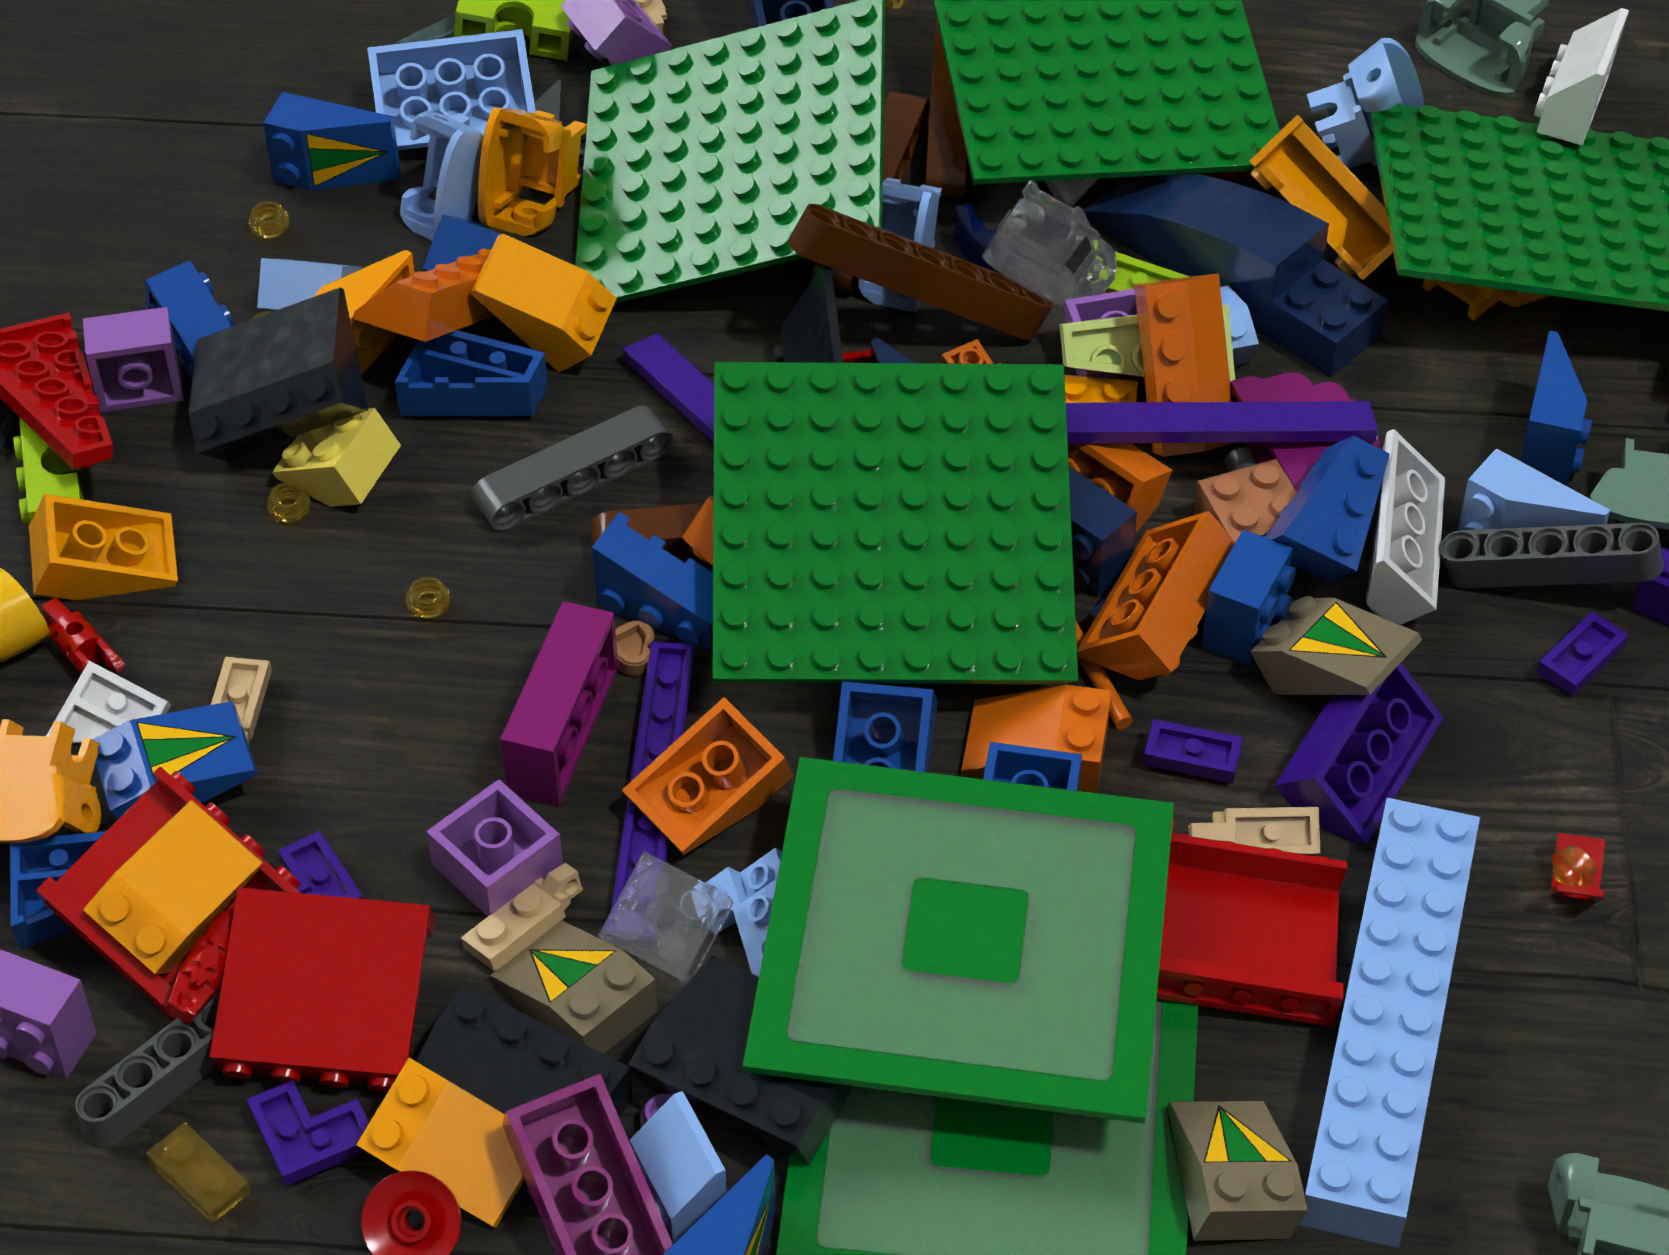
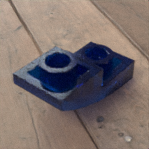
M971 204L955 206V238L970 263L1007 276V269L1013 266L1012 252L1009 244L1002 243L997 229L986 230L983 219L976 218Z

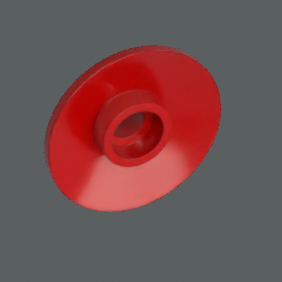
M417 1170L397 1172L380 1181L368 1195L361 1217L362 1234L372 1255H450L458 1242L462 1225L460 1207L452 1190L438 1177ZM412 1211L420 1212L424 1218V1224L419 1230L412 1228L409 1224V1215Z

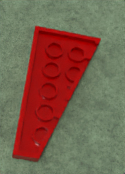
M70 312L0 329V398L72 469L89 468L95 465V463L113 459V444L105 419L101 417L97 395L93 393V383L83 352L78 347V337L76 331L72 328Z

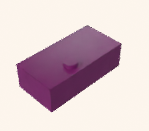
M562 601L500 739L506 786L519 798L560 807L618 672L614 613Z
M601 1074L506 1111L502 1124L556 1255H663L673 1245Z

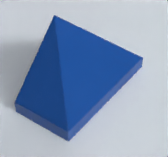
M443 214L422 267L423 272L435 269V266L438 264L455 262L458 257H469L478 254V251L483 248L492 249L500 233L472 220Z

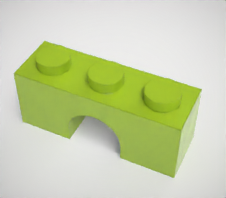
M459 0L455 12L454 37L523 29V33L530 39V55L564 61L568 59L574 31L567 24L570 18L561 8V4L565 0Z
M19 418L21 436H14L13 441L17 461H23L24 466L16 468L20 493L26 492V498L19 499L23 525L30 524L44 494L84 500L77 472L59 475L69 471L81 470V468L72 469L33 429Z

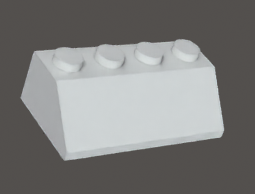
M1621 8L1574 31L1569 44L1560 45L1556 60L1553 62L1550 74L1546 79L1535 108L1534 116L1540 118L1537 133L1583 146L1609 78L1629 10Z
M1392 429L1386 433L1383 450L1390 453L1374 508L1366 604L1373 613L1401 625L1437 610L1445 478L1395 429Z

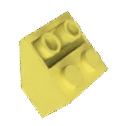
M368 408L366 412L299 434L294 442L283 451L282 459L272 473L278 480L329 507L362 504L401 444L375 408Z

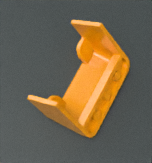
M1296 115L1249 160L1256 167L1250 174L1266 191L1273 185L1290 204L1329 223L1327 243L1339 254V257L1334 262L1349 276L1353 277L1357 274L1364 280L1393 253L1385 207L1304 123V120L1299 115Z

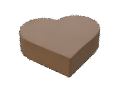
M631 621L615 629L618 670L629 676H637L647 670L651 642H654V631L645 622Z

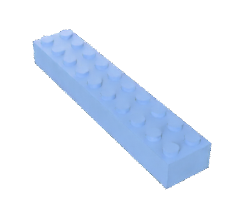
M1392 798L1386 799L1305 1192L1308 1211L1299 1223L1300 1226L1399 1248L1408 1212L1480 820L1478 816Z

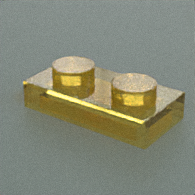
M186 1122L182 1123L146 1152L149 1164L212 1224L251 1193L249 1182Z

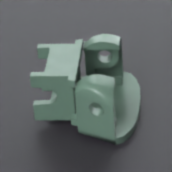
M1428 0L1422 7L1418 34L1415 41V47L1419 54L1444 74L1478 92L1504 99L1515 97L1529 64L1533 42L1540 38L1543 33L1545 21L1537 18L1535 21L1533 20L1539 12L1548 6L1549 0H1473L1469 19L1466 17L1457 19L1459 5L1464 0Z
M1625 439L1621 468L1607 470L1589 499L1610 509L1607 524H1615V520L1624 523H1647L1655 528L1669 529V454L1634 450V439Z
M1580 1153L1564 1154L1555 1160L1546 1188L1558 1231L1563 1236L1568 1237L1570 1242L1579 1244L1577 1255H1669V1190L1621 1176L1599 1173V1158Z

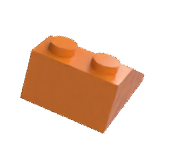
M1065 684L975 700L961 777L983 779L990 742L1082 754L1079 791L1097 793L1109 723L1112 691Z
M723 697L625 786L622 791L676 848L685 855L760 808L794 775L786 758Z

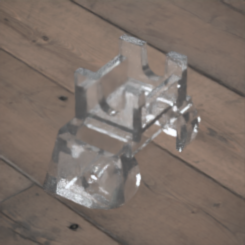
M1030 180L1022 191L1024 198L1019 199L1012 210L1009 209L982 258L1012 281L1062 308L1065 306V300L1104 294L1115 278L1116 255L1113 247L1099 238L1100 234L1096 229L1090 227L1082 208L1077 205L1075 208L1064 204L1039 190L1037 183ZM1085 236H1087L1092 250L1075 274H1073L1069 268L1065 267V264Z

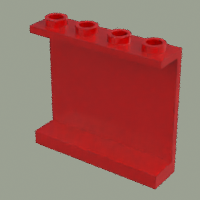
M159 766L153 772L155 783L57 881L49 876L36 891L44 905L169 1019L174 1021L177 1017L166 1013L165 1008L174 985L175 975L187 958L188 952L170 973L154 974L83 911L111 876L189 801L193 800L264 862L243 888L301 893L297 890L301 884L283 866L280 865L275 870L262 858L266 852L252 837L244 834L240 838L228 828L227 825L231 821L220 808L212 802L205 807L192 795L196 789L182 774L174 771L170 775ZM236 897L230 902V904L224 909V911H228L229 909L231 911H234Z
M1171 833L1157 999L1333 1027L1343 1001L1344 983L1336 982L1339 890L1347 870V861L1329 859L1324 856L1286 852L1275 848L1267 849L1236 844L1231 841L1192 837L1182 833Z
M238 888L210 1051V1059L216 1068L222 1070L224 1076L236 1079H249L252 1073L271 1074L270 1078L281 1083H287L292 1080L294 1084L299 1083L300 1077L319 1079V1083L327 1087L347 1088L349 1082L367 1083L368 1088L371 1090L388 1093L406 1061L410 1058L427 937L433 938L435 917L431 906Z

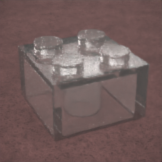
M643 851L598 937L686 985L698 972L734 901L726 893Z

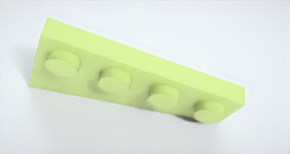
M1222 304L1230 381L1235 380L1229 305ZM1137 315L1059 324L1063 365L1065 367L1144 377Z

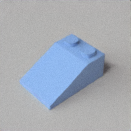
M1496 448L1468 479L1457 531L1607 524L1610 509Z

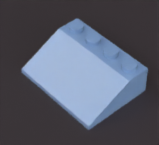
M523 29L367 48L376 113L394 117L398 150L429 147L430 135L428 134L415 141L410 139L412 122L418 114L424 111L441 113L447 117L460 113L471 118L469 126L476 130L486 127L489 115L494 107L519 109L530 113L536 111Z

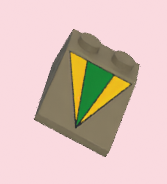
M1306 596L1292 603L1289 607V613L1278 624L1268 628L1263 633V639L1250 652L1274 695H1371L1422 641V638L1416 631L1336 598H1313L1312 596Z
M562 920L490 975V981L528 1016L603 1054L658 1011L656 979L622 949Z
M1264 1101L1169 1102L1167 1109L1193 1240L1290 1239L1308 1209L1298 1164Z

